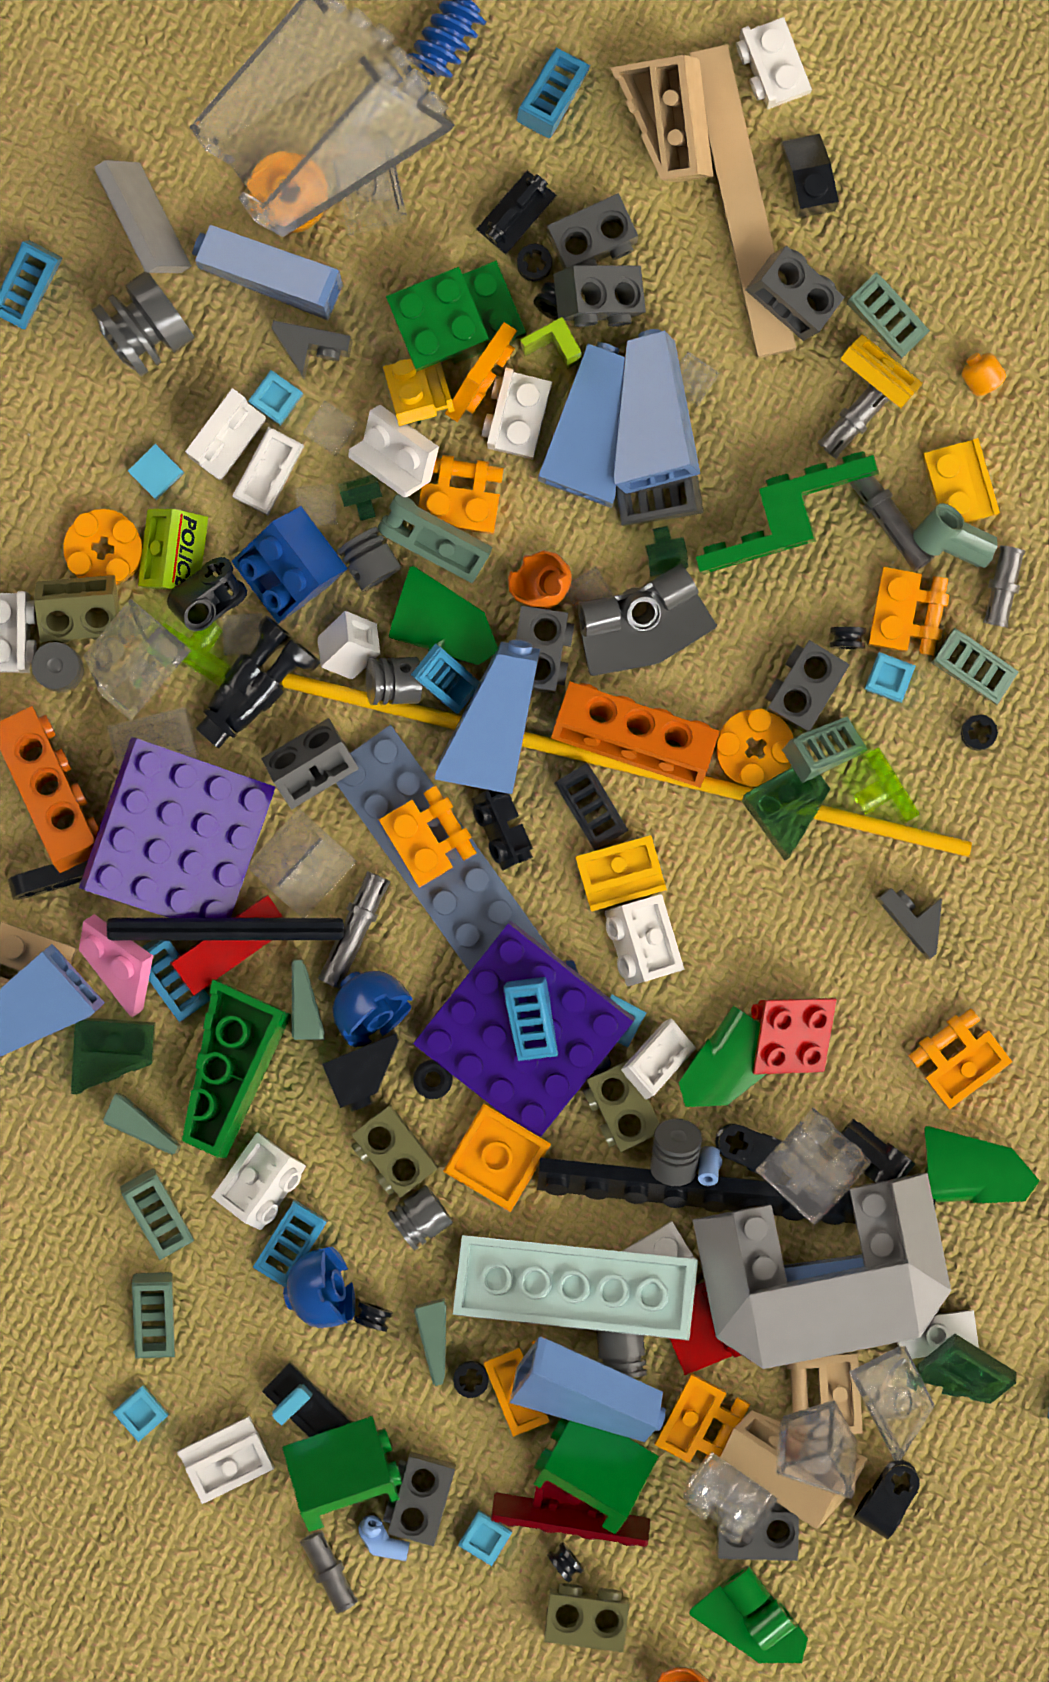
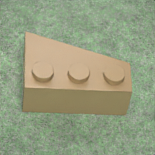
M678 55L611 67L610 69L615 79H618L627 101L625 102L630 113L634 114L642 131L641 137L660 179L682 182L713 177L699 58Z
M751 1411L733 1429L717 1463L728 1469L736 1477L743 1479L761 1491L767 1498L782 1505L803 1522L818 1529L851 1493L868 1458L856 1454L854 1459L831 1450L833 1444L821 1439L818 1445L797 1437L798 1429Z

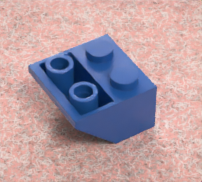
M302 506L272 521L231 561L277 624L284 621L327 589L348 569Z

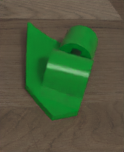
M415 566L409 568L392 621L389 638L428 649V652L437 644L456 661H464L478 666L492 657L498 646L485 612Z
M733 1006L712 1037L704 1042L689 1064L687 1071L678 1082L685 1107L729 1105L766 1075H754L752 1073L760 1023L737 1007Z
M925 1126L924 1128L927 1157L925 1173H928L932 1198L936 1199L935 1202H1025L1040 1182L1036 1175L1010 1147L930 1126Z
M745 1566L735 1572L696 1603L689 1611L691 1617L758 1663H802L808 1641L807 1635L780 1600L774 1599L749 1566Z

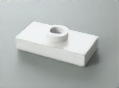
M268 427L232 497L268 516L304 445Z
M671 1018L660 1025L623 1066L621 1071L646 1100L653 1097L696 1047Z
M974 1310L935 1314L920 1338L897 1342L899 1359L907 1360L979 1350Z

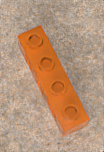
M569 681L551 739L701 788L720 731L711 728L702 721H688L673 716L668 710L662 708L652 709L637 704L629 697L613 696L598 691L596 687L590 684H577ZM591 716H601L607 722H597L593 720ZM629 728H637L644 734H633ZM666 741H676L681 747H672Z
M33 706L0 721V751L53 865L59 873H62L89 860L100 827L94 816L87 819L82 809V806L88 804L78 782L71 785L66 775V772L72 770L63 749L55 751L50 738L56 736V733L47 715L39 717ZM34 747L43 748L39 758L33 761L25 760V756L30 749ZM49 781L58 782L55 792L49 795L41 794V789L45 783ZM65 815L74 816V822L70 827L66 829L57 828V822L61 817Z

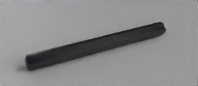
M109 918L107 920V938L109 940H341L344 936V922L341 918Z

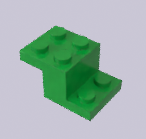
M497 261L462 274L460 267H456L386 296L416 372L449 358L452 359L453 364H457L483 353L504 322L517 330L512 341L526 335L525 328Z

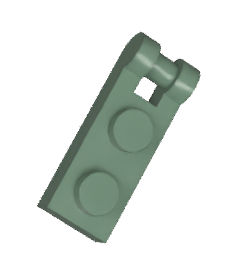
M400 494L396 495L390 504V514L385 515L378 525L379 532L395 543L473 584L493 547L417 507L409 497H403ZM404 520L414 525L412 530L404 527Z

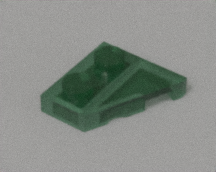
M793 767L744 794L742 803L784 861H786L793 854L827 798L830 787L821 775L802 783Z
M88 1017L75 1023L71 1094L77 1095L103 1082L107 1083L121 1077L125 1073L151 1065L154 1061L156 1022Z
M953 1334L906 1374V1385L918 1389L920 1382L942 1387L941 1394L954 1397L965 1396L974 1401L991 1404L1016 1384L1017 1372L957 1334Z

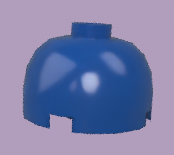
M357 971L349 974L342 980L340 984L341 989L337 992L332 1006L334 1021L340 1034L348 1045L358 1047L371 1043L368 1036L380 1029L381 1035L384 1036L394 1029L410 1012L411 1005L408 1003V1000L413 1001V999L396 977L383 971H366L363 973Z
M326 1247L302 1255L291 1267L287 1278V1287L283 1290L284 1300L288 1309L293 1310L298 1318L312 1327L328 1328L348 1323L347 1321L353 1320L355 1316L356 1301L353 1282L345 1287L341 1271L348 1270L344 1259L335 1248Z

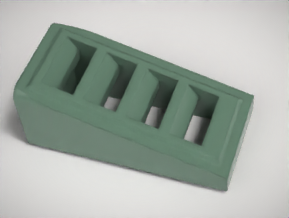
M877 272L848 299L847 305L900 359L930 332ZM877 290L881 296L868 308L863 302ZM888 302L892 307L878 319L874 314ZM899 313L903 319L889 332L885 325ZM910 324L915 330L899 343L895 337Z
M956 628L951 630L931 662L996 705L999 704L1019 672ZM960 644L964 647V650L955 664H953L948 659L957 645ZM972 652L978 657L968 673H966L961 668ZM984 661H986L991 666L979 682L974 677ZM997 669H999L1004 674L994 690L991 691L987 688V685Z
M848 717L793 738L782 749L802 783L868 750ZM842 730L852 747H847L838 731ZM831 735L841 752L837 753L828 736ZM818 741H821V743L823 744L824 748L829 754L828 757H826L823 751L821 750L820 746L817 743ZM806 747H811L818 761H814Z
M294 960L292 962V1038L294 1040L325 1039L324 1027L306 964H304L303 960Z
M115 1093L102 1120L104 1124L171 1155L179 1152L181 1145L174 1137L125 1095Z
M155 1168L146 1171L120 1187L124 1200L159 1260L194 1241L192 1234ZM154 1186V1191L138 1200L135 1199L134 1196ZM160 1199L162 1200L163 1205L144 1215L142 1209ZM168 1213L170 1214L171 1219L152 1229L150 1223ZM175 1227L179 1229L180 1233L162 1243L159 1242L157 1237Z
M173 1273L133 1274L132 1300L135 1358L175 1357ZM164 1290V1293H142V1291ZM164 1304L165 1309L142 1310V1305ZM143 1321H165V1326H143ZM166 1336V1342L143 1343V1337Z
M445 1298L416 1305L414 1309L431 1379L435 1386L443 1384L445 1379Z

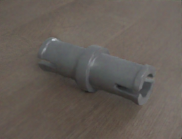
M869 384L868 388L849 409L844 408L839 413L841 418L818 441L819 445L825 447L824 450L837 459L839 454L858 433L863 434L868 429L866 424L889 399Z
M1000 546L994 580L990 579L988 585L992 590L983 623L1008 628L1014 594H1019L1020 586L1017 585L1025 550L1010 546Z
M323 1531L314 1532L302 1539L300 1544L303 1546L316 1571L313 1576L317 1583H322L335 1613L343 1612L354 1606L358 1599L354 1596L342 1572L345 1567L341 1560L337 1561Z

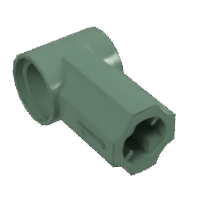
M945 503L938 504L913 533L915 542L924 552L938 556L944 551L976 567L981 566L985 568L993 560V555L998 547L997 537L964 522L961 514L955 508Z

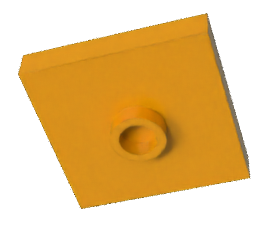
M483 1103L443 1172L511 1212L539 1166L540 1157L543 1158L551 1143Z

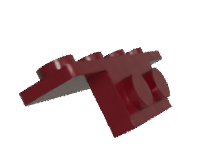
M547 1480L541 1488L536 1486L534 1498L499 1492L494 1494L491 1521L502 1523L506 1526H522L540 1529L547 1533L558 1532L580 1536L588 1540L600 1539L618 1542L625 1546L636 1545L642 1547L648 1546L650 1533V1518L630 1514L616 1534L602 1527L607 1516L606 1514Z

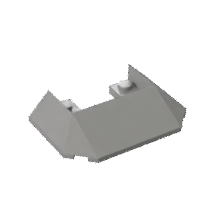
M928 1173L849 1188L864 1267L789 1282L786 1280L771 1204L692 1219L716 1338L762 1369L920 1338L951 1292Z

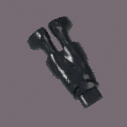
M265 616L259 623L260 637L254 650L250 655L241 653L231 668L228 669L225 675L226 679L219 689L216 690L208 705L209 709L205 708L203 711L206 717L196 728L198 732L217 748H220L229 736L235 738L237 736L236 733L245 729L262 711L272 707V704L285 691L281 681L288 674L297 669L311 672L321 663L300 643L293 639L290 640L291 635L268 616ZM284 647L274 664L265 672L263 664L277 649Z

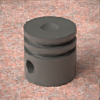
M377 527L359 534L337 550L340 556H345L342 559L343 562L350 564L348 570L362 592L382 583L402 568L387 543L383 544L384 537L377 535L379 533Z
M59 642L47 643L41 646L34 654L31 663L32 673L36 680L47 689L58 693L69 692L76 688L84 674V664L80 655L66 644Z
M418 657L388 658V660L386 658H379L378 661L376 658H369L366 667V691L370 705H377L378 702L380 705H386L388 702L389 704H419L422 695V685L411 676L412 672L420 664Z
M669 1119L657 1126L654 1133L650 1162L651 1173L656 1180L669 1186H683L695 1178L702 1143L701 1131L696 1125L682 1119Z
M427 1185L405 1199L404 1206L401 1204L397 1205L396 1212L393 1210L388 1212L390 1219L414 1251L419 1248L418 1243L423 1245L427 1242L426 1237L432 1239L453 1223L443 1205Z
M596 1330L598 1358L602 1359V1362L599 1363L631 1378L647 1375V1369H643V1366L646 1365V1359H642V1356L646 1355L643 1335Z

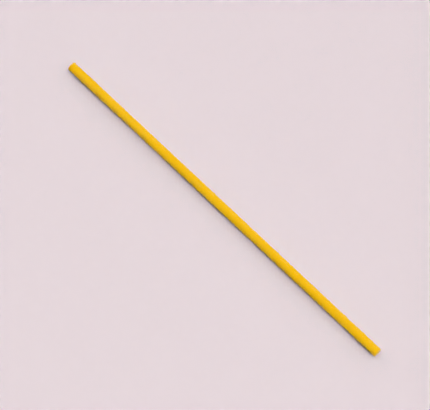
M292 673L282 680L283 688L453 730L456 729L462 715L417 704H389L388 702L386 705H380L378 702L377 705H370L367 692ZM524 732L522 747L965 857H969L972 842L708 776H705L701 788L551 739L550 737Z

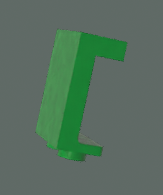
M373 1416L282 1446L299 1512L309 1532L323 1528L324 1524L321 1515L384 1493H388L392 1502L400 1500L396 1486L402 1484V1479L396 1462L389 1463L386 1455L387 1452L393 1451L386 1428L378 1430Z
M561 1418L550 1436L551 1439L556 1441L552 1450L545 1447L534 1466V1469L539 1471V1474L533 1484L541 1488L546 1480L550 1481L606 1514L607 1516L602 1527L616 1534L628 1518L659 1456L628 1437Z

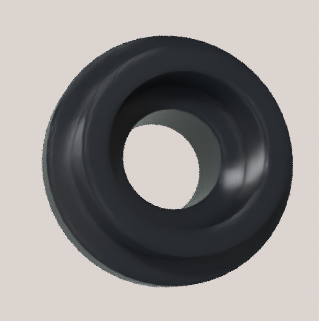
M427 1060L421 1063L416 1068L413 1076L415 1089L421 1096L428 1099H438L446 1095L453 1082L452 1074L434 1060ZM429 1072H437L440 1075L441 1082L438 1086L431 1087L426 1083L425 1078Z

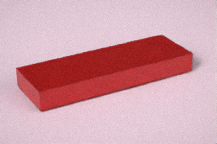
M265 895L234 918L284 917L271 898ZM201 940L171 961L170 964L188 991L194 996L210 985L212 979L217 980L272 940Z

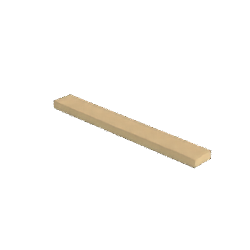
M728 44L690 52L689 56L699 58L710 152L757 359L796 350L793 332L745 290L775 251Z

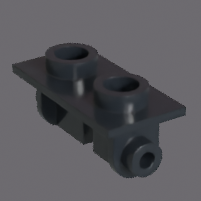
M527 170L476 230L506 255L557 195L547 187L548 183L538 174L534 176Z
M486 790L471 799L474 805L473 814L475 820L484 828L489 840V852L493 860L499 863L502 871L533 858L530 852L533 846L523 824L513 828L508 826L507 821L519 817L510 794Z

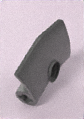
M681 563L641 588L633 587L621 595L578 603L580 630L590 675L596 676L658 664L717 627L716 622L698 595L697 586ZM640 602H647L646 611L640 616L633 617L632 610L634 606Z

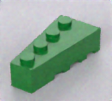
M212 979L211 998L208 1013L205 1015L202 1045L197 1057L196 1076L193 1090H191L181 1141L217 1158H227L292 1014L223 982Z

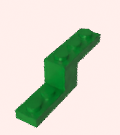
M865 451L842 457L843 464L831 468L827 467V463H820L805 468L804 476L790 479L789 474H783L767 479V486L760 488L759 492L771 535L765 536L764 531H757L741 536V544L727 547L726 542H720L704 547V554L696 557L700 573L704 575L816 542L804 496L880 474L874 455L866 457Z

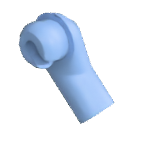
M704 1146L700 1150L698 1180L705 1186H712L718 1182L719 1169L722 1166L720 1150L714 1146Z
M368 1515L362 1519L358 1526L359 1535L369 1553L374 1556L400 1561L407 1560L409 1541L390 1538L378 1516Z

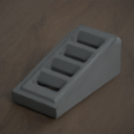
M697 475L631 492L638 493L641 512L639 514H634L631 493L626 494L619 487H616L622 526L703 513L700 484ZM679 486H685L686 505H682ZM665 488L670 490L672 503L670 508H666L663 491ZM653 490L655 511H650L647 491Z

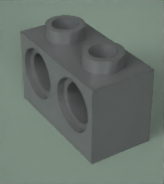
M619 193L547 225V235L563 269L573 265H598V261L609 256L613 260L620 259L633 252V245L638 242L637 231ZM611 221L618 223L623 229V233L613 239L607 238L601 232V227ZM572 238H581L586 242L587 249L582 254L573 255L566 250V242Z
M787 245L768 258L745 289L803 341L821 331L845 298L836 290L835 284L829 278L819 275L807 264L806 258L801 253L790 249ZM778 271L782 272L786 277L787 285L779 279ZM807 297L814 301L816 311L809 306Z
M573 265L553 274L558 319L563 317L564 321H574V326L576 327L596 325L599 320H608V326L611 327L629 325L632 323L631 318L646 312L641 265ZM581 292L583 293V295H584V297H585V302H584V300L582 299Z
M521 605L516 640L529 642L532 644V648L540 649L538 660L546 661L551 668L550 675L546 679H534L533 690L555 694L557 685L565 686L568 662H562L561 656L563 646L571 647L574 624L567 623L568 613ZM549 621L555 625L557 634L552 640L541 641L535 636L534 628L539 622Z
M810 640L804 648L796 645L785 663L786 666L791 668L785 680L781 681L776 678L765 696V699L771 702L766 710L776 714L802 733L811 730L850 665ZM811 658L820 660L825 666L824 676L820 679L808 677L804 671L806 660ZM789 692L801 694L805 701L803 711L799 713L788 711L783 703L784 696Z
M329 718L261 758L272 781L291 810L359 769L348 747Z
M410 1452L408 1461H399L398 1470L402 1479L398 1494L400 1500L392 1502L389 1498L383 1519L384 1522L390 1523L388 1534L434 1547L456 1464ZM418 1469H428L433 1473L435 1482L428 1488H420L413 1482V1473ZM410 1507L418 1508L424 1515V1521L415 1527L408 1526L402 1520L401 1515L405 1509Z
M727 1499L726 1505H717L716 1553L718 1559L798 1561L799 1518L774 1500H767L766 1506H750V1500ZM734 1519H743L749 1524L747 1533L740 1538H734L727 1533V1526ZM774 1520H783L788 1524V1531L784 1537L774 1539L767 1535L768 1525Z

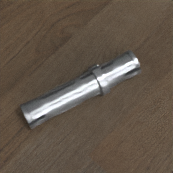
M874 476L849 483L865 504L863 508L866 513H871L879 522L893 544L904 556L913 572L921 569L934 558L933 555L924 552L915 542L913 537L914 529L896 507V504L891 499L893 495L889 489L885 490Z
M367 871L358 895L353 903L349 902L347 907L349 913L344 923V936L341 940L335 941L328 960L318 977L319 980L341 989L340 984L346 977L371 922H375L378 917L376 911L390 881Z

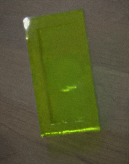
M165 622L155 635V645L219 687L226 679L225 676L230 669V665L209 652L223 633V630L214 622L202 631H194L190 639Z
M877 747L864 755L862 759L876 781L853 795L863 814L866 815L889 801L903 824L920 815L880 748Z

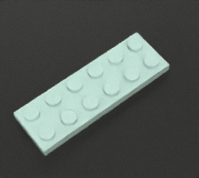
M462 1235L453 1315L689 1340L698 1260Z

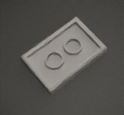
M104 160L96 165L94 170L144 271L147 273H182L192 267L141 163Z

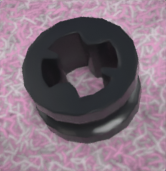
M535 243L522 248L517 258L518 272L527 281L538 282L545 279L552 268V257L548 249ZM533 253L540 254L541 263L545 265L541 271L537 267L535 273L528 271V263L524 261L528 255L530 258H533Z
M547 282L541 288L542 293L537 294L533 302L543 315L557 320L555 284Z
M830 628V633L834 635V641L830 642V648L865 649V643L862 642L861 636L866 633V628Z
M974 715L962 725L960 732L961 740L971 750H985L992 746L997 739V725L988 716ZM978 722L980 727H988L990 735L984 736L988 739L985 743L981 744L978 739L971 740L969 737V731L974 730L971 727L972 723Z
M360 1301L358 1307H360L361 1312L359 1315H355L353 1321L366 1327L386 1332L388 1326L385 1321L387 1318L392 1317L393 1312L380 1306Z
M465 1361L460 1364L454 1373V1387L459 1394L467 1398H475L483 1394L489 1382L485 1366L476 1361ZM471 1368L476 1369V1376L481 1374L483 1379L482 1383L475 1384L474 1390L465 1389L466 1383L462 1385L460 1383V1376H465L468 1369Z
M562 1542L559 1544L560 1549L558 1552L553 1553L551 1551L547 1556L561 1576L569 1583L573 1580L572 1575L575 1572L581 1574L584 1568L568 1546Z

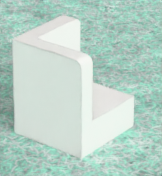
M344 611L318 636L321 667L349 679L355 678L367 667L369 658H376L380 654L377 623Z

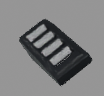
M589 763L584 764L554 783L594 851L629 831ZM587 778L590 785L571 796L568 789ZM596 792L599 797L598 799L581 809L578 808L576 804L578 801ZM604 805L607 812L587 823L584 816ZM612 818L615 826L596 837L592 830Z

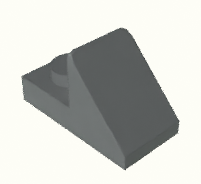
M273 320L272 330L304 380L311 350L317 351V357L330 361H339L340 356L350 357L352 339L349 335Z
M889 888L876 898L926 959H931L937 954L941 898L935 900L917 916L911 912L916 908L915 904L903 890L895 893L892 888Z

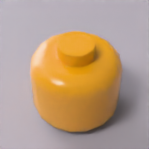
M980 353L973 354L966 360L967 365L962 370L963 380L970 391L976 396H983L992 392L1006 379L1004 368L996 356L991 353L980 355Z

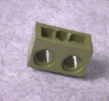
M115 575L36 582L34 605L40 642L66 643L72 639L82 638L104 640L111 636L119 635L121 614ZM102 608L105 610V612L96 613L91 611L90 609ZM61 611L64 612L66 615L56 616L53 615L51 612Z
M629 1059L587 1079L589 1087L583 1090L592 1111L600 1108L606 1123L600 1125V1129L609 1148L617 1144L620 1152L654 1137L656 1128L660 1125L649 1100H645L621 1071ZM608 1078H617L624 1085V1092L617 1100H608L601 1093V1086ZM625 1114H634L640 1119V1130L633 1136H625L618 1129V1122Z
M391 1104L352 1134L356 1142L351 1147L365 1164L371 1160L380 1173L375 1178L388 1195L396 1192L401 1198L439 1167ZM375 1127H384L390 1132L391 1143L388 1147L378 1149L371 1145L369 1133ZM400 1158L410 1159L416 1168L415 1175L409 1180L397 1178L393 1172V1165L396 1160Z
M560 1583L559 1589L550 1588L544 1642L624 1652L630 1604L629 1598L622 1597L621 1591L600 1588L598 1594L582 1592V1586L569 1583ZM564 1604H571L578 1609V1617L569 1623L562 1622L556 1616L558 1608ZM605 1609L614 1611L618 1615L616 1624L610 1628L599 1626L595 1619L600 1611Z

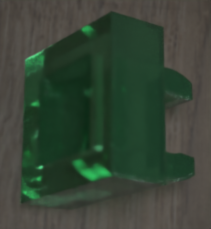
M374 475L338 484L344 507L356 504L361 521L376 517L371 500L382 497L378 479Z
M668 526L652 529L654 544L645 546L650 577L663 574L679 563L685 569L688 568V556L684 537L671 540Z

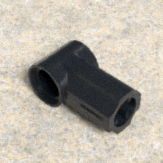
M852 1119L845 1126L832 1144L865 1170L864 1174L875 1183L906 1177L916 1165L890 1143L885 1144L873 1132L855 1119Z

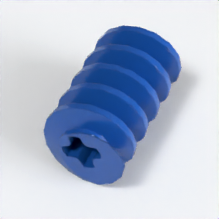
M472 0L441 1L439 9L442 14L435 13L431 16L430 21L434 27H424L422 35L425 40H417L414 43V49L418 54L409 53L407 54V59L429 75L452 78L453 74L446 65L448 63L456 65L462 63L455 54L456 49L468 52L470 48L463 38L466 36L477 39L478 34L471 27L472 24L485 26L487 23L481 16L480 9Z

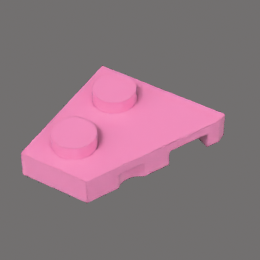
M93 914L83 921L79 951L131 1017H134L144 1008L153 955L132 940H109L107 938V923Z

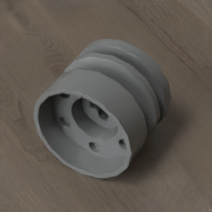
M145 271L125 285L132 300V303L127 307L112 294L108 299L118 312L110 318L100 304L92 309L104 338L120 360L135 370L140 377L149 372L139 358L145 352H147L157 366L162 363L155 348L157 343L161 341L169 350L176 353L195 339L191 330L152 276Z

